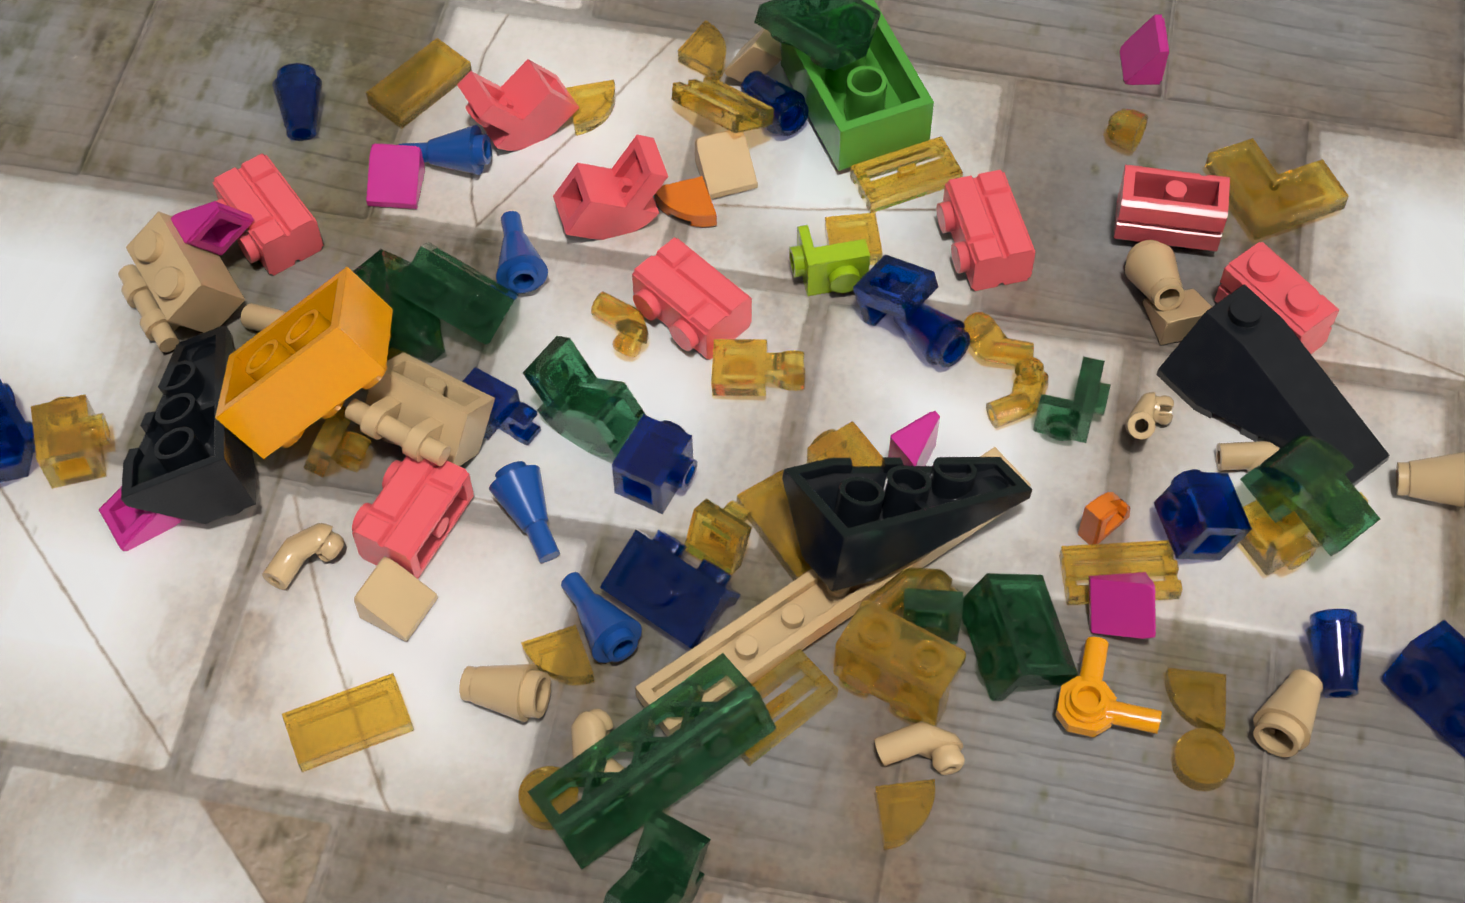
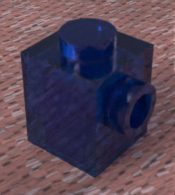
M643 414L612 463L614 493L663 514L677 490H686L696 473L698 462L693 459L692 435L686 433L681 426L667 420L660 422Z
M1198 469L1183 471L1172 479L1171 485L1154 501V506L1176 559L1221 560L1252 530L1228 473L1202 472Z

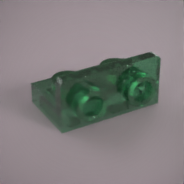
M430 242L420 246L396 289L399 295L483 344L491 342L502 321L510 312L519 294Z
M986 573L960 600L959 607L962 621L967 628L978 661L980 675L984 679L992 701L1005 700L1019 686H1061L1078 676L1043 575Z

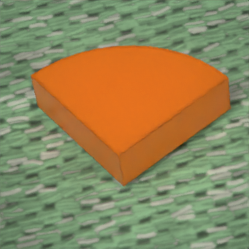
M703 176L662 185L654 195L657 205L668 216L672 214L680 219L691 221V226L696 227L717 225V214Z
M1114 492L1102 494L1085 506L1078 535L1091 547L1097 546L1130 517V506Z

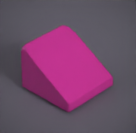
M1154 14L1121 46L1120 59L1125 84L1158 85L1163 80L1169 55L1165 20L1162 18V14Z
M372 144L369 157L367 206L417 209L425 174V165L420 147Z
M214 201L179 212L171 217V221L184 243L222 256L252 224L254 218L251 214Z
M936 411L929 412L891 434L888 457H901L903 465L926 466L936 446L940 420L939 414Z
M122 486L98 509L117 544L123 551H129L175 527L183 520L126 506L121 499Z
M1146 572L1089 576V628L1091 633L1141 639L1156 637L1155 585Z

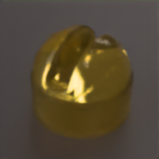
M1124 108L1116 111L1110 116L1108 121V138L1119 148L1134 152L1143 138L1148 122V114Z

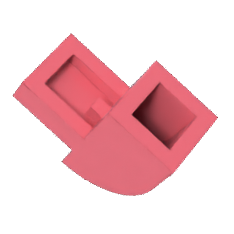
M529 59L501 87L472 71L457 84L469 102L465 106L467 112L477 123L482 125L495 147L501 150H522L547 139L579 109V106L558 76Z
M636 135L612 169L576 163L553 195L566 235L604 240L635 232L646 226L659 214L653 196L668 178V174L654 138Z

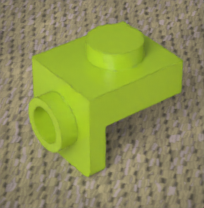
M808 225L797 226V246L789 247V259L794 278L802 277L807 296L831 292L846 293L856 288L868 286L870 253L866 239L814 247Z

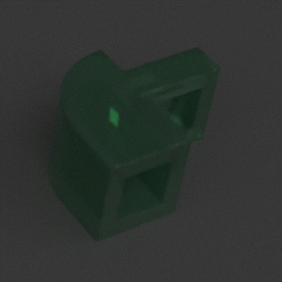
M556 336L523 372V375L543 402L537 409L543 419L558 434L588 453L618 459L651 422L625 382L597 378L569 337Z
M1302 435L1293 438L1240 478L1275 523L1295 511L1330 557L1340 552L1380 520V517L1345 475L1354 467L1353 464L1332 445L1313 436Z
M657 809L646 820L630 869L606 892L603 903H692L705 875L700 871L711 839Z

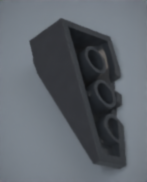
M1245 284L1208 309L1157 371V376L1193 410L1210 419L1213 414H1216L1241 427L1240 434L1255 442L1260 437L1286 450L1292 461L1348 490L1352 489L1387 462L1390 456L1285 320Z
M226 325L179 342L176 345L158 385L163 395L157 409L154 412L145 413L140 424L145 432L139 448L129 449L123 462L121 499L126 506L207 524L225 516L236 515L244 509L256 505V468L252 449L215 418L228 357L234 352L231 333Z
M883 457L881 466H853L851 458H828L786 468L782 476L802 557L832 592L883 578L1030 498L1033 490L1001 457H937L933 462V466L903 465L901 457Z

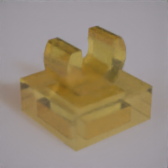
M342 406L336 414L325 420L310 449L304 469L324 477L332 460H334L341 467L357 473L371 441L359 433L347 431L351 420L345 418L346 407Z
M706 498L693 510L684 550L727 577H730L742 565L752 526L744 521L751 516L752 511L734 500L730 501L724 508H721Z

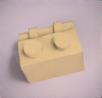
M158 211L126 246L135 265L124 266L118 272V276L123 283L121 292L128 305L132 308H137L142 317L140 319V326L147 339L155 341L160 351L170 352L179 344L174 331L180 325L203 333L218 328L245 301V298L220 256L184 243L171 221L172 216Z
M403 352L387 360V370L382 379L369 389L366 402L364 403L355 398L351 400L345 410V418L360 425L362 433L375 440L382 439L388 443L401 446L404 455L418 462L426 459L438 466H442L446 461L460 466L479 454L495 398Z

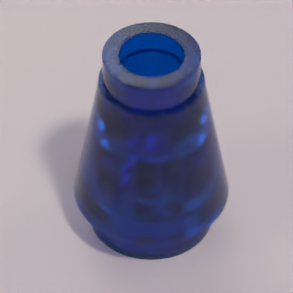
M301 63L285 65L277 71V78L273 81L272 87L286 128L287 137L294 141H307L314 138L317 134L316 127L322 81L316 75V70L309 65Z
M753 71L743 80L741 92L769 132L789 136L802 128L808 118L809 109L801 92L765 75L761 71Z
M914 297L904 299L894 311V322L900 326L901 330L929 364H939L944 368L956 364L966 353L970 345V335L965 331V324L961 320L918 301Z
M1327 609L1311 614L1309 616L1310 626L1305 629V634L1318 678L1323 684V696L1327 698H1349L1358 695L1364 626L1358 623L1357 613L1349 609Z

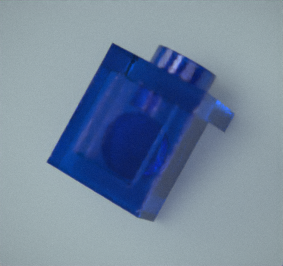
M885 254L855 284L853 289L864 322L876 326L886 314L907 321L939 286L934 271Z

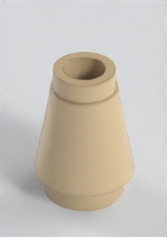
M1145 240L1131 248L1126 257L1125 274L1129 281L1155 304L1159 310L1170 311L1177 308L1183 302L1185 292L1173 250L1168 245L1156 240Z
M1465 452L1409 462H1397L1396 494L1464 507Z
M535 664L467 666L460 679L459 693L462 700L471 701L479 706L526 722L530 717L541 718L544 715L550 699L551 680L549 674L544 671H538Z
M1301 669L1292 671L1289 677L1254 715V738L1267 752L1280 757H1292L1299 750L1309 745L1320 694L1323 690V684L1315 674Z

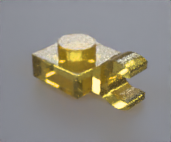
M714 339L711 377L713 396H766L767 382L773 383L784 390L797 391L805 389L804 352L790 350L768 353L767 339Z

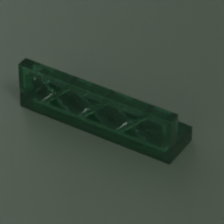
M722 653L527 792L582 870L777 728L760 693ZM724 677L735 688L717 702H702L704 691ZM667 717H683L680 729L668 737H653L656 725ZM618 752H634L631 764L619 772H604L607 760ZM569 787H584L581 799L561 814L557 812L550 802Z

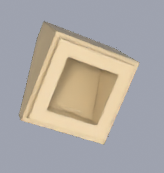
M771 20L740 49L725 70L727 76L752 87L782 60L777 22Z
M742 128L699 137L695 140V163L700 176H703L711 199L758 188L748 144Z
M1184 290L1185 298L1177 308L1170 311L1159 310L1148 298L1144 299L1143 305L1160 345L1182 341L1202 315L1212 307L1196 290Z
M384 556L354 597V603L361 619L407 642L436 602L438 596L397 562Z

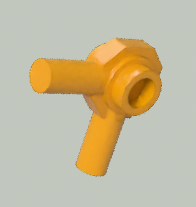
M1088 637L1085 642L1080 675L1061 685L1055 714L1057 719L1067 732L1096 737L1111 728L1112 724L1157 734L1162 711L1116 701L1117 697L1103 681L1109 642L1101 637Z

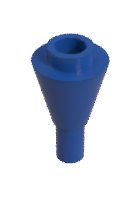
M472 125L430 139L428 142L398 144L420 147L424 163L429 162L431 165L480 175L483 172L484 165L490 163L492 156L490 138L487 134H482L478 125Z
M516 211L505 212L501 216L504 238L496 279L499 286L508 292L518 294L531 292L545 282L548 276V268L524 233L520 214Z
M524 461L513 462L502 467L496 472V480L490 485L489 491L520 529L527 533L539 562L544 563L555 559L560 555V551L547 525L548 514L540 467L537 465H526Z
M578 572L568 574L562 580L561 587L577 607V613L593 658L600 663L619 662L629 657L635 651L641 637V624L599 594H595Z

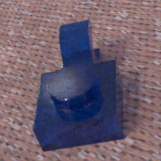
M476 367L462 381L495 398L484 438L489 440L496 430L500 429L518 442L529 445L541 431V427L532 422L538 415L537 411L530 405L520 401L517 389Z

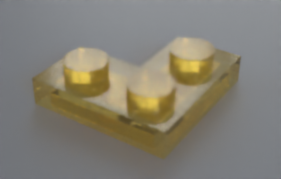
M1253 138L1208 153L1205 164L1211 175L1230 177L1229 202L1255 240L1345 208L1349 197L1323 159L1278 174Z

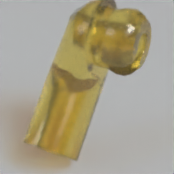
M604 291L599 293L593 302L591 314L615 326L616 330L619 331L613 340V348L616 351L631 358L638 356L642 344H647L649 339L643 314L637 308Z
M974 312L964 320L962 334L979 359L986 362L1027 369L1031 366L1034 353L1033 342L1007 338L994 319L983 312Z
M1034 357L1020 360L1014 369L1017 377L1014 379L1011 394L986 403L988 418L995 428L1032 415L1043 406L1049 385V376L1044 372V364L1041 360Z
M909 567L900 571L870 595L868 599L875 610L886 620L911 599L928 600L929 605L935 610H946L956 602L958 591L952 585V577L942 569Z

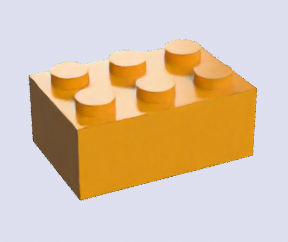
M345 267L229 355L215 418L263 459L281 446L283 448L292 446L303 435L305 429L321 417L323 419L332 417L340 410L348 397L361 388L365 390L370 389L382 379L387 370L386 364L391 338L390 330L393 309L349 267Z

